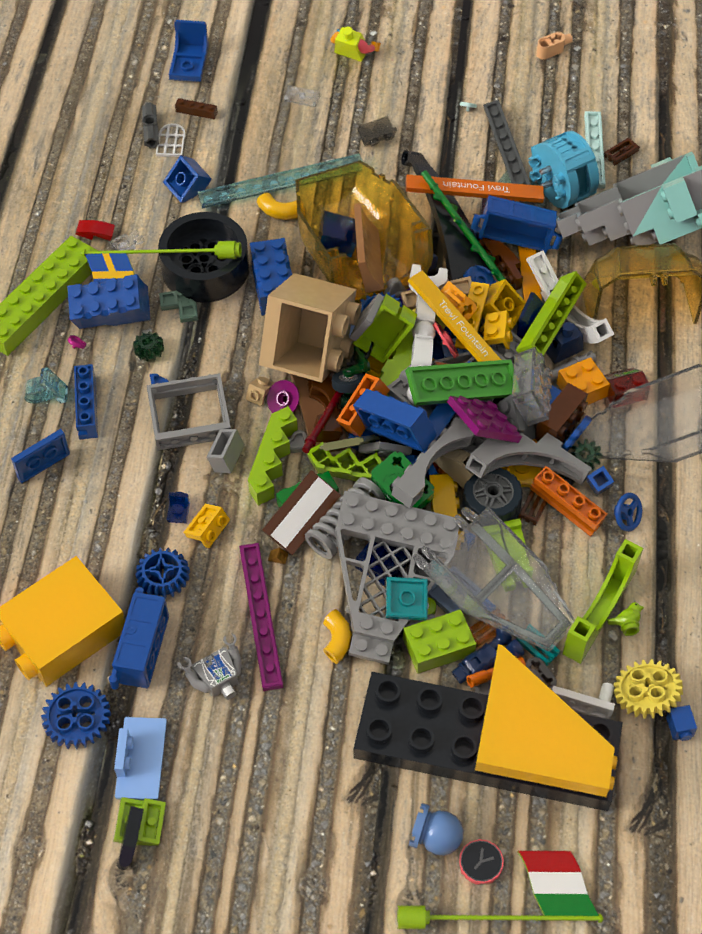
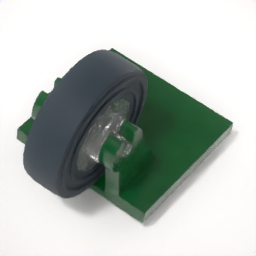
M354 346L355 365L332 376V387L337 392L353 394L364 375L370 371L369 360L365 359L364 352H361L357 346Z

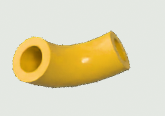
M270 193L261 194L257 199L259 208L266 215L275 219L290 220L302 216L300 205L296 200L287 203L279 202Z
M334 609L323 621V625L330 630L332 636L331 641L323 651L333 663L338 664L350 648L352 633L348 621L337 609Z

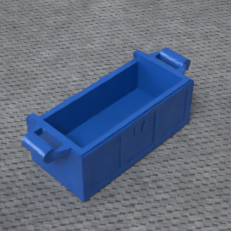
M488 195L483 214H475L471 224V229L479 232V239L485 237L539 251L543 250L545 254L548 249H559L563 239L561 234L555 232L557 211ZM556 236L554 244L550 245L552 237Z
M141 587L136 588L135 593H133L112 663V674L109 677L112 689H118L119 684L147 689L150 686L169 620L165 597L144 594Z

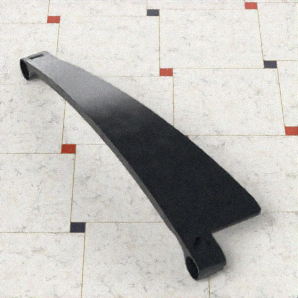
M408 150L403 151L401 156L402 165L413 167L416 175L422 176L421 173L427 170L431 177H440L428 164L422 153ZM425 193L439 232L446 268L448 269V281L463 278L466 270L475 265H480L490 270L477 252L471 251L472 244L457 223L454 222V219L441 201L433 199L434 194ZM445 195L451 204L458 206L457 213L470 231L474 233L455 197Z

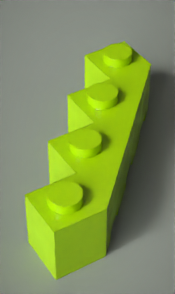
M412 329L393 351L390 359H387L381 370L379 378L386 386L399 378L400 372L411 365L414 341Z
M289 406L271 414L248 477L249 492L258 506L275 498L274 485L271 481L283 476L280 458L291 454L290 441L287 437L293 435L298 430V423Z
M323 442L307 453L310 462L318 473L329 471L332 477L357 481L361 477L371 480L372 470L382 462L377 453L359 462L350 447L333 457L329 451L320 450Z

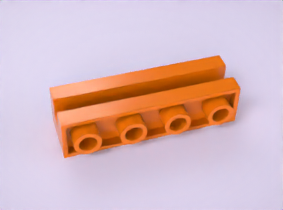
M547 466L534 478V483L530 487L534 493L590 537L603 524L608 513Z

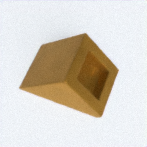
M280 547L270 551L268 561L286 564L289 553Z

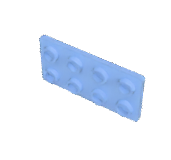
M124 718V726L119 728L114 767L117 775L116 799H121L122 797L136 800H144V798L159 799L167 725L165 718Z

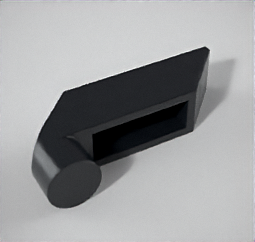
M130 807L116 863L120 870L128 869L132 862L144 810L142 808Z

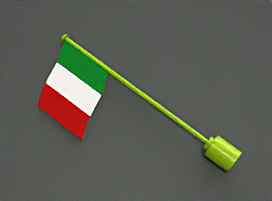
M517 851L526 867L534 897L544 916L430 915V910H426L425 906L398 905L397 928L425 929L426 924H430V920L598 921L601 923L603 916L597 913L588 896L580 867L571 851Z

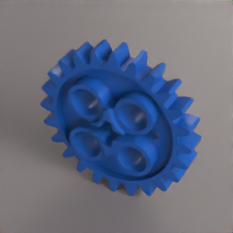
M75 682L73 688L66 684V690L63 691L60 687L58 688V695L51 693L53 700L46 699L49 707H42L45 713L41 715L42 721H44L42 726L46 729V735L51 736L52 742L57 740L58 746L61 747L65 742L67 749L70 748L71 744H74L75 749H78L79 744L82 743L86 748L87 741L94 744V737L96 736L101 739L100 731H107L104 724H110L108 718L111 716L109 702H106V696L101 695L100 689L95 691L94 685L87 689L85 682L81 687H78L77 682ZM85 703H91L88 707H82ZM66 704H70V706H69L68 708H66V709H61L62 706H64V705H66ZM85 722H91L87 727L82 726ZM64 724H70L69 727L65 729L61 728Z

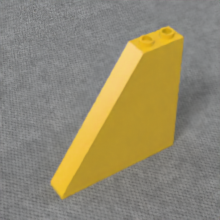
M498 644L475 770L606 797L608 791L613 790L615 777L611 776L612 769H616L617 756H614L615 748L503 645Z

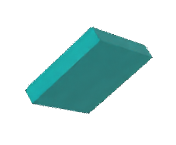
M387 577L386 618L427 620L428 579Z

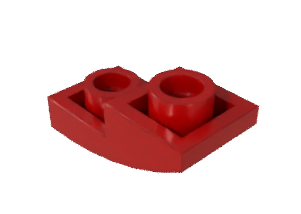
M79 220L75 235L90 240L93 239V236L111 241L115 225L97 220Z

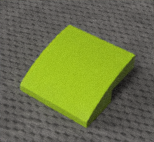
M122 797L113 842L122 843L129 810L133 806L144 809L136 845L158 846L166 802L147 798L141 801Z

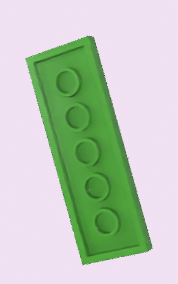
M511 359L408 367L405 370L414 406L447 403L450 396H463L472 400L474 398L487 400L506 398L511 394L518 397L521 394Z

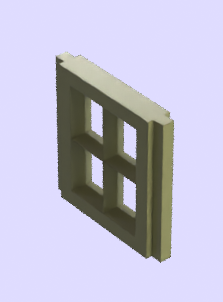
M375 435L323 443V446H320V450L329 451L374 443L380 439L379 436Z

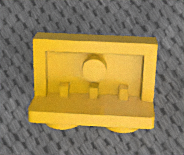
M507 310L486 314L483 339L488 345L503 343L506 349H510V342L513 341L511 330L514 328V321L509 316Z

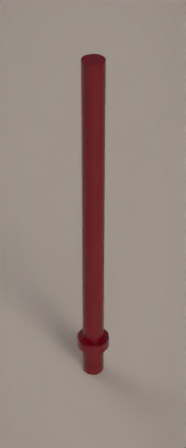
M335 392L312 433L306 437L302 448L304 453H309L311 448L316 445V439L343 393Z

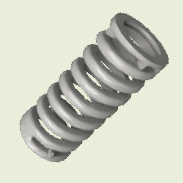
M364 477L359 478L354 483L353 488L348 489V492L369 497L371 496L368 493L372 492L377 499L385 500L382 490L374 482ZM343 496L305 534V539L309 546L326 559H331L337 553L338 545L336 533L334 532ZM341 534L344 545V540H349L351 536ZM312 537L315 538L319 544L318 546L313 542Z

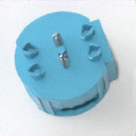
M566 131L531 147L532 157L528 158L530 160L528 162L533 171L529 172V177L532 182L537 180L538 185L543 186L544 195L554 206L564 209L597 193L599 171L596 157L589 144L581 135L574 131Z

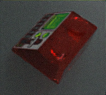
M629 368L604 375L610 383L607 398L612 407L647 398L650 384L642 370Z

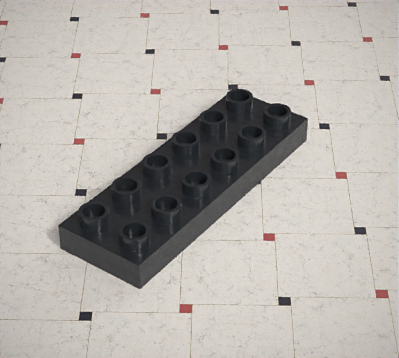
M371 672L353 748L354 759L609 811L613 790H609L607 796L603 797L476 771L477 755L489 695ZM577 713L615 748L614 756H617L618 760L623 722ZM612 769L611 776L615 777L616 769Z

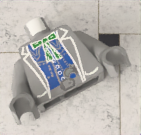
M232 634L233 641L231 643L226 641L225 636L223 637L224 643L229 646L228 650L225 646L192 664L189 658L184 657L187 662L185 668L180 662L177 663L180 670H185V676L193 688L203 693H210L213 697L222 693L226 700L232 699L237 694L233 686L238 684L242 660L238 647L235 646L237 639L234 634Z

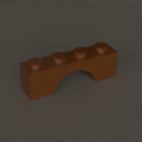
M333 372L323 382L308 379L307 382L309 397L320 402L325 409L336 392L332 387ZM338 404L316 439L317 442L339 441L340 435H343L344 428L336 421L341 413V409H338ZM322 414L317 415V418H316V421H315V424H314V428H315L316 424L318 423V421H319L320 417L322 416Z

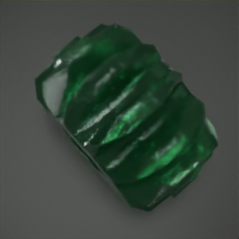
M149 330L148 334L142 332L141 336H136V340L133 341L134 353L140 360L145 359L148 362L149 359L155 361L156 357H161L164 351L163 339L159 337L157 332L152 334Z
M588 439L584 440V444L579 440L577 441L578 447H571L575 452L570 454L590 466L592 470L595 469L594 463L600 465L601 462L598 458H602L603 455L599 452L601 447L596 446L594 440L590 444ZM585 452H588L589 455L584 459L583 455H585Z

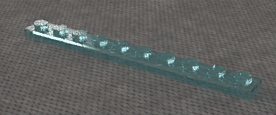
M355 154L198 191L197 193L203 209L364 170V163L360 154Z

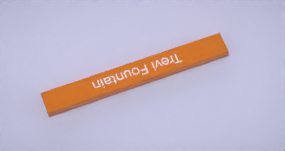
M406 174V192L435 194L433 190H430V186L422 176ZM432 177L435 183H438V187L444 195L488 198V195L511 201L543 203L544 201L543 186Z

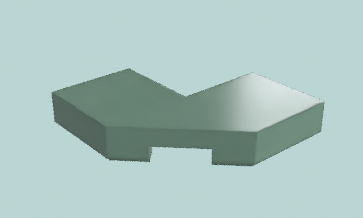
M178 291L159 293L161 311L179 309L181 323L199 320L195 301L184 297Z

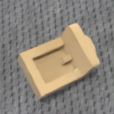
M259 376L249 383L246 400L262 406L265 396L274 382L269 381L266 377Z

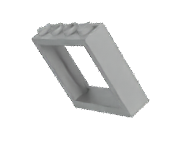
M220 373L146 385L157 451L212 442L215 440L220 429H231ZM217 390L223 423L160 433L155 404L156 399Z

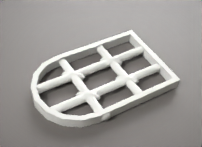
M174 123L163 126L158 134L159 145L156 148V157L183 156L186 138L185 129L181 125ZM170 127H176V133L169 134ZM167 128V133L161 134ZM181 129L183 134H178V130ZM161 136H166L164 144H160ZM168 137H175L173 144H168ZM183 137L182 144H177V138ZM159 146L164 147V153H158ZM173 147V153H166L167 148ZM177 147H181V154H175Z

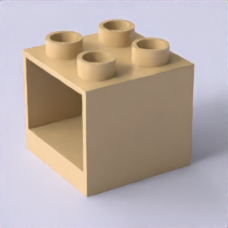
M296 273L291 275L268 295L259 365L318 382H323L332 371L339 372L344 358L350 360L354 353V340L349 338L351 325L355 326L361 315L362 306L359 303H355L357 289Z

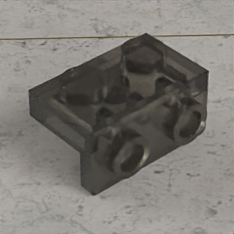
M388 116L363 124L357 128L364 146H375L384 139L385 141L391 140L397 132V128L392 127Z

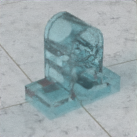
M48 367L41 369L39 377L29 379L26 382L24 399L28 403L35 404L55 398L61 404L67 402L68 386Z

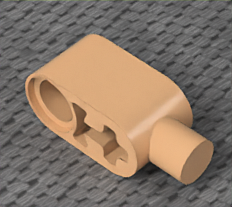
M555 32L540 38L537 45V57L545 60L561 54L564 51V45L573 42L572 35L570 33L564 35L561 32Z

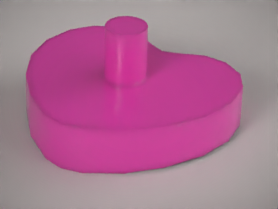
M69 336L68 342L72 345V348L84 349L86 347V343L78 336Z

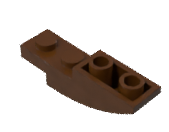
M477 236L479 243L486 253L495 257L494 264L505 274L510 285L515 290L521 289L523 276L520 273L521 262L517 256L502 242L485 237L479 239Z

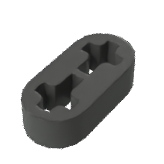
M532 657L527 661L526 667L542 682L544 680L547 683L551 682L549 687L551 690L553 685H557L555 676L540 658ZM531 666H539L538 672L536 669L531 670Z

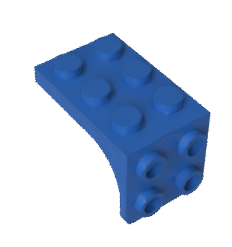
M175 20V49L169 71V80L201 82L209 47L206 22Z

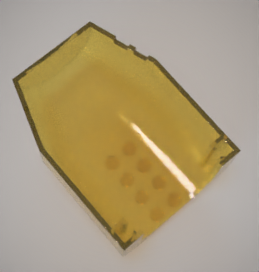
M361 160L295 180L301 240L328 282L357 289L355 303L361 304V299L366 300V296L371 297L373 293L377 295L383 292L384 294L387 283L391 278H398L405 289H409L408 280L412 264L421 265V271L423 270L425 274L428 272L433 260L432 228L396 181L393 179L390 181L386 180L383 173L376 174L373 167ZM361 203L368 219L379 229L383 290L366 293L357 257L354 204Z

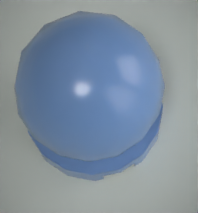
M421 803L420 809L424 811L423 813L418 812L412 831V836L415 837V840H410L408 846L417 848L419 844L423 843L425 848L435 855L444 856L453 853L463 841L464 830L462 823L454 814L448 811L439 810L431 813L429 811L430 805Z

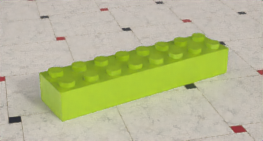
M71 235L0 303L1 353L6 356L11 354L68 297L67 286L81 284L92 274L87 258L82 255V251L84 249L86 251L98 250Z

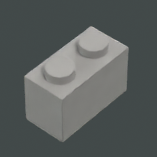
M237 429L219 430L206 457L215 473H232L245 445Z

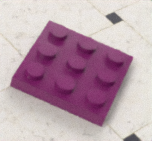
M463 396L449 397L447 403L475 436L515 443L520 442L522 436L517 431V427L507 420V416L497 409L498 406L491 401L483 402L475 398L473 400L467 399Z

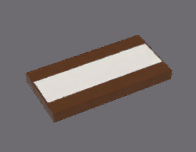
M311 470L261 531L292 556L304 542L306 532L312 529L313 525L318 523L322 516L326 515V512L331 509L341 494Z

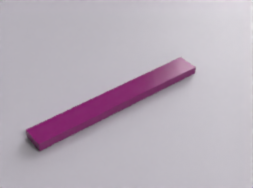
M259 543L241 545L239 548L263 691L283 688V681Z

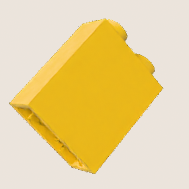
M75 556L0 606V645L5 651L15 646L21 656L14 661L25 678L29 681L37 675L47 687L118 638L122 633L125 617L120 607L80 559Z

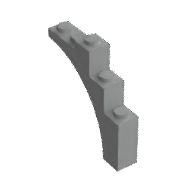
M520 433L522 438L519 443H509L508 441L487 438L471 453L465 466L466 469L479 478L493 470L506 466L528 465L541 468L547 466L552 471L569 477L581 485L585 482L592 469L561 448L563 442L549 433L544 435L537 443L523 433Z

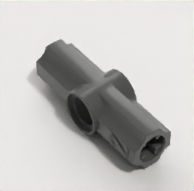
M149 102L142 106L144 144L149 148H156L159 145L156 105Z

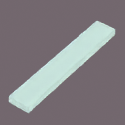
M585 111V140L596 157L599 171L598 189H605L601 112Z

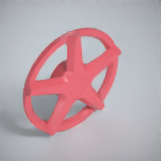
M435 322L433 327L441 337L442 344L447 346L454 359L457 358L459 354L452 338L438 322Z

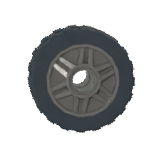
M502 468L493 470L482 478L474 474L465 483L463 491L462 511L467 522L472 526L478 522L482 527L483 525L500 522L502 526L505 521L518 519L523 497L520 481L517 480L514 474Z

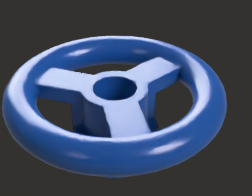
M626 493L622 495L614 508L616 522L626 532L634 530L642 518V503L636 494ZM627 499H633L630 505L624 504ZM635 508H637L636 518L633 522L632 516ZM622 519L627 520V526L623 523Z

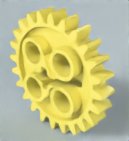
M651 659L649 664H646L645 660H642L641 665L634 662L633 668L627 665V672L621 670V676H616L617 682L614 683L616 702L620 704L621 709L627 710V714L634 711L635 717L643 714V719H645L647 714L655 718V713H658L662 717L664 710L670 713V706L676 708L677 702H681L683 683L680 679V674H676L675 668L670 669L669 664L662 666V661L654 664L653 659Z

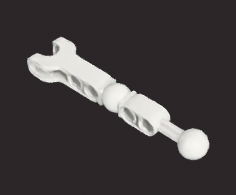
M412 264L410 277L421 271V265ZM439 268L438 274L428 276L440 290L447 283L448 269ZM409 284L410 289L417 295L415 311L417 317L415 326L412 329L414 341L411 367L431 366L433 339L436 335L435 328L433 327L436 313ZM409 387L407 390L408 400L412 404H414Z

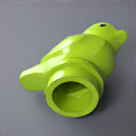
M633 602L617 617L607 619L609 625L621 626L620 629L625 636L636 635L640 627V612L644 607Z

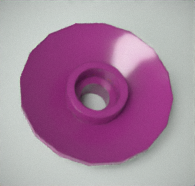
M280 380L270 387L267 394V404L272 413L289 406L293 413L296 411L299 405L300 394L295 384L288 380Z

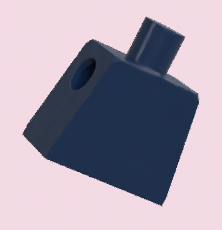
M564 323L545 353L556 364L583 351L582 332L574 323Z

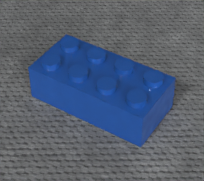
M366 389L353 404L367 430L421 452H424L437 436L433 428L434 425L427 416V412L421 407L417 408L410 405L408 402H401L392 396L382 395L379 391L374 392Z

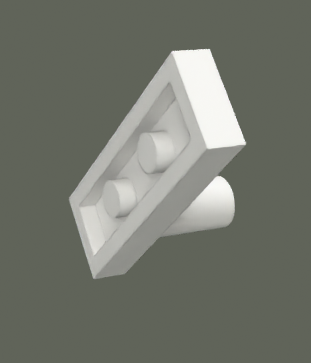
M611 683L602 684L598 699L553 685L552 691L575 712L611 720L615 706L614 703H611L614 686Z

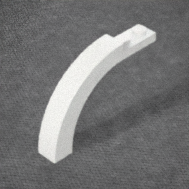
M542 250L526 260L542 290L540 294L546 302L559 280ZM576 305L573 306L564 323H574L582 332L583 342L596 344L615 335L606 318L602 320L590 318L579 310Z

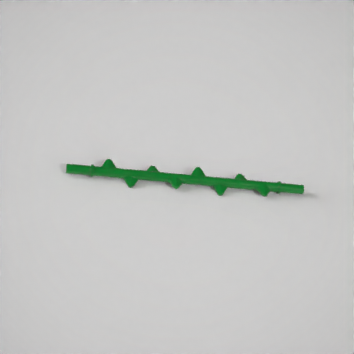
M427 170L421 173L422 177L430 186V190H433L435 193L433 199L441 201L454 219V222L457 223L472 244L471 251L477 252L498 281L504 280L505 277L494 264L495 257L486 253L474 236V233L470 231L457 213L458 206L451 204Z

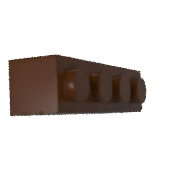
M178 98L175 103L177 113L215 120L218 113L217 105Z

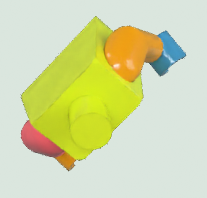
M351 27L337 29L330 39L335 44V53L360 62L363 61L367 53L379 52L381 43L374 41L368 45L363 34L352 30Z

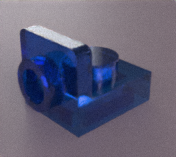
M169 493L167 522L187 524L190 507L189 495L187 493Z

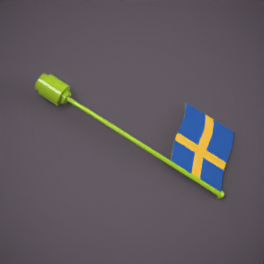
M218 241L214 248L111 251H86L84 249L82 255L87 258L93 280L104 282L111 278L122 279L125 276L134 275V270L127 254L215 252L219 259H237V257H241L242 247L240 242Z

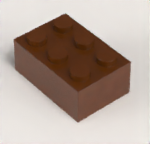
M568 383L539 418L535 433L537 442L549 433L564 444L565 437L571 435L575 430L577 422L581 423L586 413H584V410L588 405V402H586L588 393Z

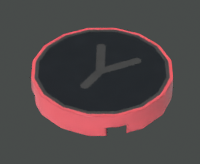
M478 839L464 846L460 853L459 865L461 873L468 881L478 885L490 884L500 876L503 870L504 859L501 851L495 844L488 840Z

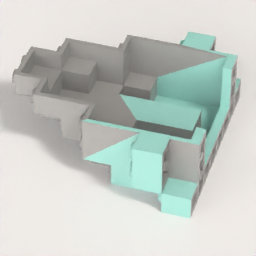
M693 152L673 160L669 157L652 164L651 169L613 184V188L577 202L575 207L557 214L555 228L557 234L561 233L564 238L581 231L584 242L588 241L589 246L610 238V241L629 235L632 246L636 245L637 249H640L655 242H659L661 245L701 229L702 166L698 167Z

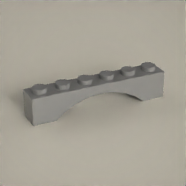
M459 416L454 418L448 429L445 428L441 432L440 438L437 441L433 440L425 453L421 452L413 465L410 464L405 469L404 475L402 477L398 476L392 483L393 490L391 495L411 509L422 497L425 488V475L433 462L450 451L470 447L479 437L475 436Z

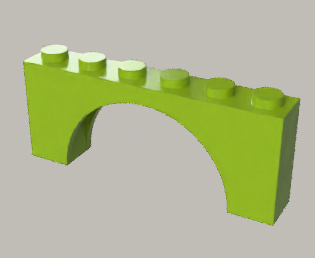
M627 539L624 540L590 608L582 618L577 616L569 629L563 655L580 664L582 663L635 575L643 552L642 547Z

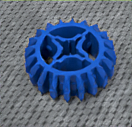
M160 547L158 552L152 549L151 555L145 553V559H140V565L136 567L137 572L135 576L138 586L143 588L144 593L163 596L166 599L169 594L174 597V592L181 593V587L186 588L190 569L187 560L184 559L182 554L178 555L176 549L171 552L169 547L166 551H163Z

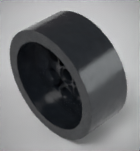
M213 212L191 213L173 221L163 231L159 239L158 250L214 248L218 241H236L241 243L242 254L237 259H219L215 252L159 253L162 276L166 286L171 291H178L184 297L199 303L219 301L238 291L245 283L249 273L247 238L241 226L233 219Z

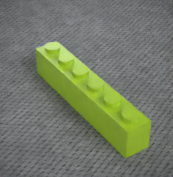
M577 271L564 275L559 279L516 348V351L527 363L544 356L587 285Z

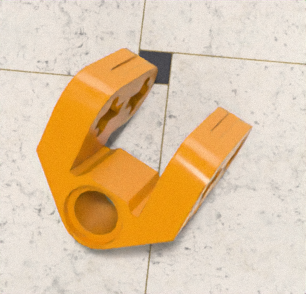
M450 281L440 290L467 321L475 313L476 304ZM465 305L469 308L467 311L463 308Z

